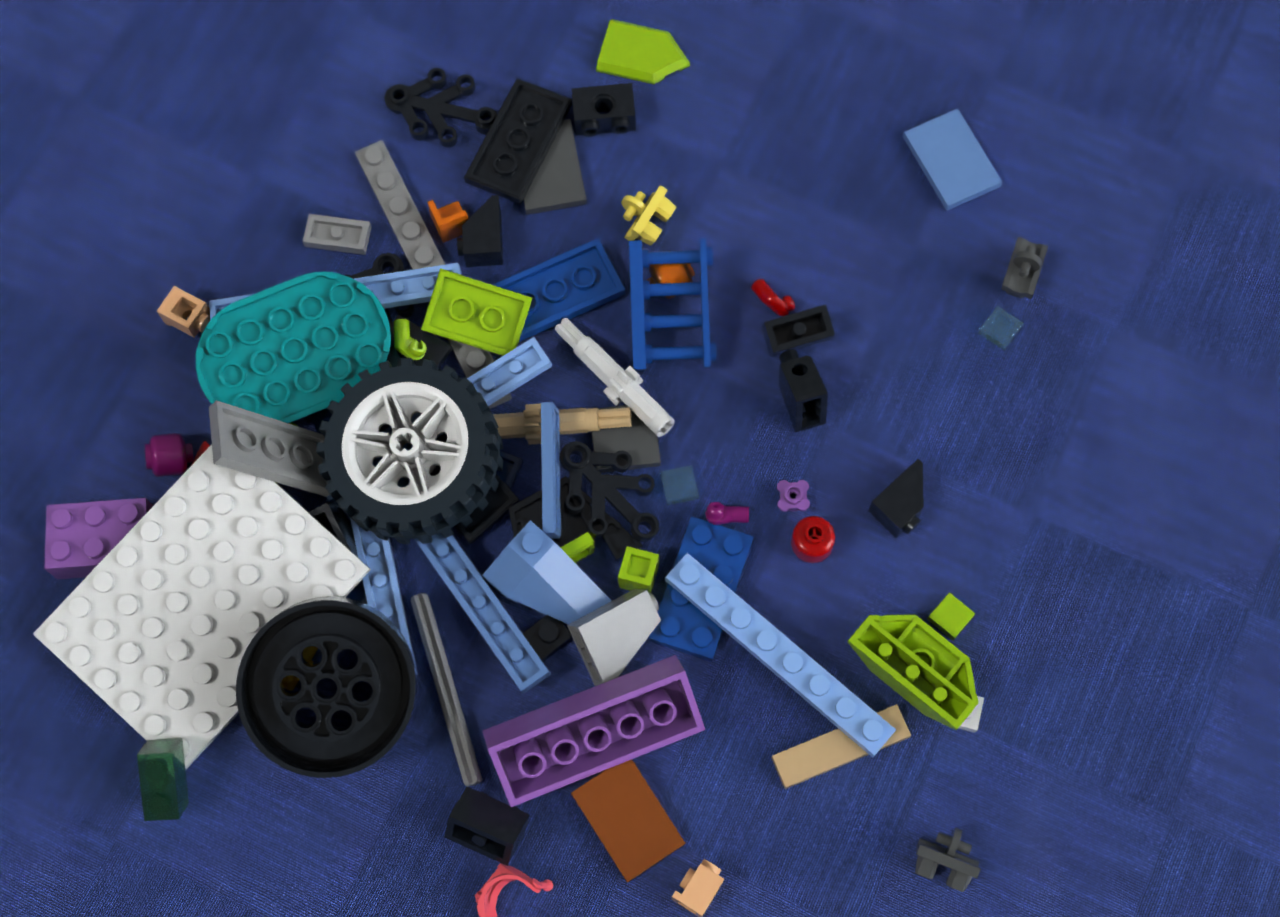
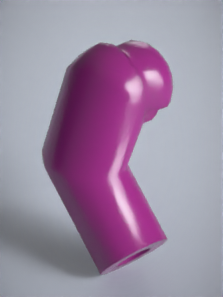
M711 502L707 506L705 517L713 525L748 523L749 507L724 506L720 502Z

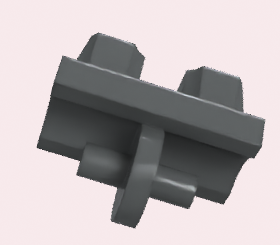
M1018 237L1001 289L1005 290L1008 295L1031 299L1048 246L1031 243L1022 237Z
M954 828L951 836L938 832L935 842L943 844L947 848L919 837L916 845V855L918 856L915 866V873L933 879L938 864L951 868L946 885L964 892L972 877L978 878L981 867H978V860L956 852L958 850L969 855L972 848L971 844L960 840L962 830Z

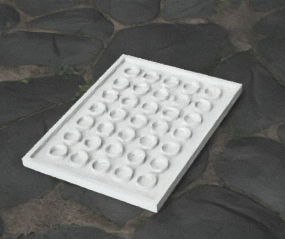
M211 444L42 623L33 635L182 773L188 769L239 713L236 700L238 669L246 648L258 631L280 612L296 603L326 596L345 598L371 569L276 482L214 464Z

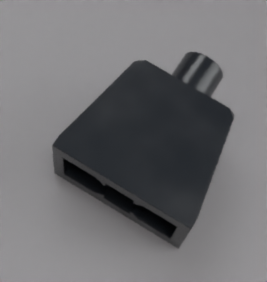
M794 349L783 352L779 356L781 362L779 365V388L795 433L826 424L828 392L812 357L803 356L799 358L797 351Z

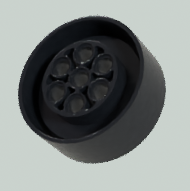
M331 596L304 600L288 607L272 618L258 631L246 648L236 680V700L239 715L248 736L255 746L267 758L282 768L296 774L316 778L349 775L374 764L392 749L400 739L410 720L414 706L416 689L415 665L409 646L401 632L389 618L370 605L350 598ZM315 646L319 648L322 653L321 662L314 665L307 663L303 658V650L306 647ZM344 649H351L357 654L358 662L352 667H344L339 663L338 654ZM289 675L296 676L301 682V690L296 693L287 692L282 686L283 678ZM323 678L332 679L337 685L336 693L331 696L322 695L318 690V682ZM359 681L368 682L372 687L373 693L368 698H358L353 693L354 684ZM304 707L312 709L316 714V721L310 725L302 724L297 718V711ZM339 710L348 712L352 718L351 724L344 728L336 726L332 720L333 713Z

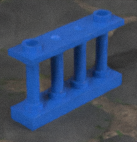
M706 238L699 239V250L648 252V249H642V240L629 241L633 369L636 372L646 371V364H652V360L703 359V369H710L711 362L716 361V342H710L707 266H713V248L706 247ZM699 263L700 282L650 284V281H643V268H649V265ZM701 295V314L651 316V312L644 313V300H650V297ZM702 327V346L652 348V344L645 345V332H651V328Z

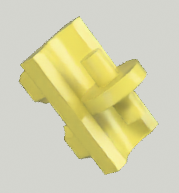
M660 185L655 192L651 193L645 204L643 200L646 195L641 191H638L635 197L631 195L624 196L621 201L622 206L626 210L623 218L631 221L634 215L637 216L626 233L625 239L634 241L637 238L650 246L655 243L662 229L650 222V218L654 215L663 222H667L676 209V206L665 197L667 189Z

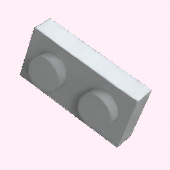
M309 214L303 244L309 248L366 255L372 227L369 221Z

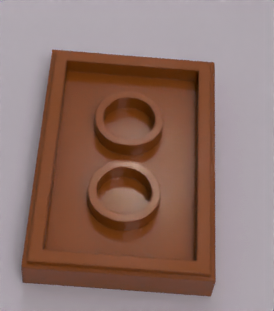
M632 759L606 769L571 792L574 800L627 883L686 844Z

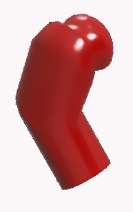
M764 279L756 280L751 286L752 291L761 302L778 316H787L788 312H792L796 307L794 300L790 296L785 295L780 299Z

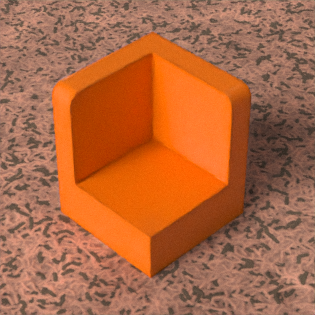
M433 200L427 202L431 218L443 243L462 235V225L469 218L459 201L437 209Z

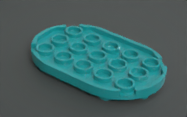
M335 272L307 273L240 299L220 310L205 327L197 346L196 372L198 381L211 404L217 400L285 423H291L327 408L332 400L339 403L345 396L340 389L346 383L351 387L359 383L362 379L358 374L367 369L371 375L381 371L379 363L387 360L391 345L389 320L378 298L362 283Z

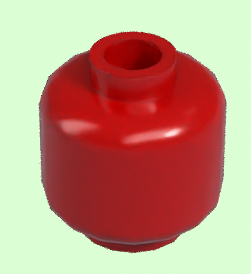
M809 516L803 518L793 529L791 538L793 552L804 562H822L833 550L836 537L834 528L829 521L822 517Z

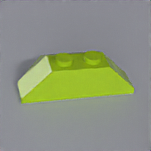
M869 615L848 640L849 645L873 674L925 716L957 730L978 705L970 658L917 615Z

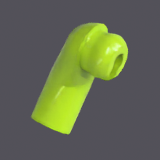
M396 319L393 322L394 347L396 351L406 358H412V360L422 359L427 351L425 342L422 340L418 342L410 337L409 320Z

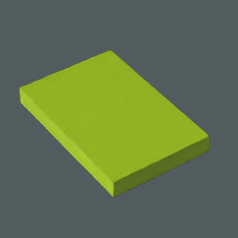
M440 268L421 330L504 356L518 346L532 298Z

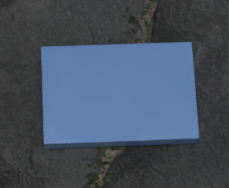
M958 108L904 132L903 139L946 211L1001 187L1002 180Z

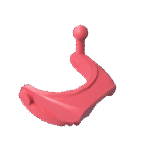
M500 863L480 891L475 894L479 917H498L496 912L498 895L502 888L511 881H521L536 893H540L542 889L546 892L553 889V882L549 879L539 882L515 867Z

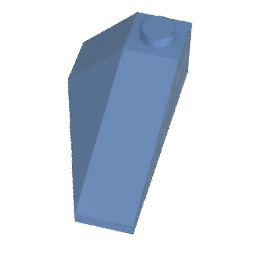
M531 520L512 539L482 575L507 599L535 609L536 612L553 617L567 625L612 601Z

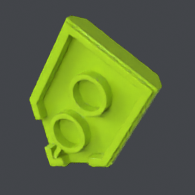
M611 19L597 60L596 72L656 84L664 80L665 76L689 67L690 62L670 32Z

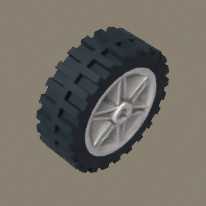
M401 358V366L392 367L389 361L379 363L381 371L372 375L367 369L358 374L362 380L354 387L346 383L340 389L345 396L339 403L332 400L327 407L332 416L329 422L321 421L319 431L325 436L324 442H317L316 453L323 459V464H319L318 468L320 475L327 482L325 488L349 517L365 531H372L378 538L386 541L389 537L395 538L400 544H410V539L417 538L422 544L431 543L432 535L438 533L447 538L454 535L451 528L456 524L462 522L467 527L473 522L469 515L476 508L484 511L489 504L485 499L489 490L496 492L499 484L495 478L496 472L503 470L504 462L500 456V450L504 448L502 438L498 433V424L481 393L476 391L472 382L466 377L461 379L455 369L445 365L443 370L438 369L435 362L428 359L423 360L422 366H416L412 358ZM415 413H421V415L412 423V416ZM383 425L391 426V435L380 432V428ZM440 433L447 434V441H436L437 436ZM406 443L413 445L409 451L405 448L403 449ZM377 457H383L375 467L373 460ZM436 465H439L441 467L439 474L431 476L430 473ZM401 478L410 479V483L406 487H399L398 481Z

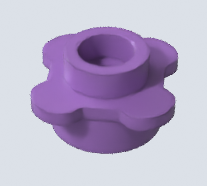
M781 480L777 484V490L780 492V500L777 506L781 511H806L809 508L810 501L807 499L809 484L805 480L791 483ZM795 493L796 498H791L790 494Z

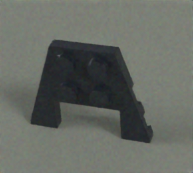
M566 476L560 479L561 536L558 539H552L559 547L587 533V524L591 519L592 498L582 490L581 494L585 498L583 510L578 514H571L566 511L564 502L569 491V478ZM542 490L509 507L514 537L530 520L542 530ZM575 498L569 500V504L572 507L580 506L579 500ZM605 512L608 529L602 536V539L616 562L624 557L627 546L636 549L642 548L639 540L634 538L617 520ZM592 523V528L595 531L603 530L601 523Z

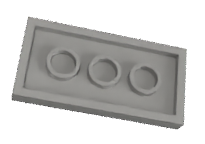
M217 400L209 406L214 464L327 497L330 495L325 488L327 482L320 475L318 468L319 464H323V459L316 453L317 442H324L325 436L323 434Z

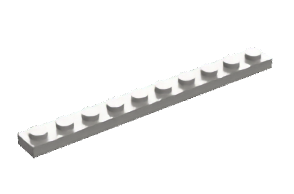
M383 140L355 151L356 158L412 270L445 265ZM447 339L448 343L452 345V351L466 378L494 362L488 351ZM507 394L488 406L489 409L511 400V394Z

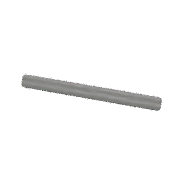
M420 593L411 597V604L463 783L466 787L474 786L482 782V776L430 599L426 593Z

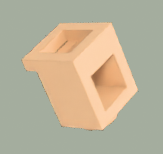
M176 286L171 289L157 310V313L166 325L173 326L194 338L198 332L203 333L210 321V309L207 303Z
M703 859L696 871L689 868L679 885L685 890L682 894L675 890L672 900L696 916L703 917L724 882V878L719 876L722 870Z

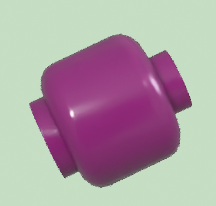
M180 433L154 435L150 438L149 444H144L146 469L152 470L156 477L183 475L187 470V463L193 462L192 443L185 444L184 437Z

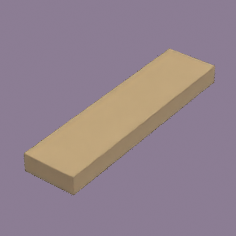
M897 704L877 712L878 715L896 729L881 749L911 737ZM835 729L772 755L771 759L784 789H787L869 754L840 729Z

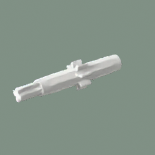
M568 318L562 319L561 324L556 325L555 330L574 349V354L607 386L603 392L616 406L623 402L627 407H630V410L658 437L670 431L675 420L640 386L644 380L631 366L624 370L591 337L585 336Z

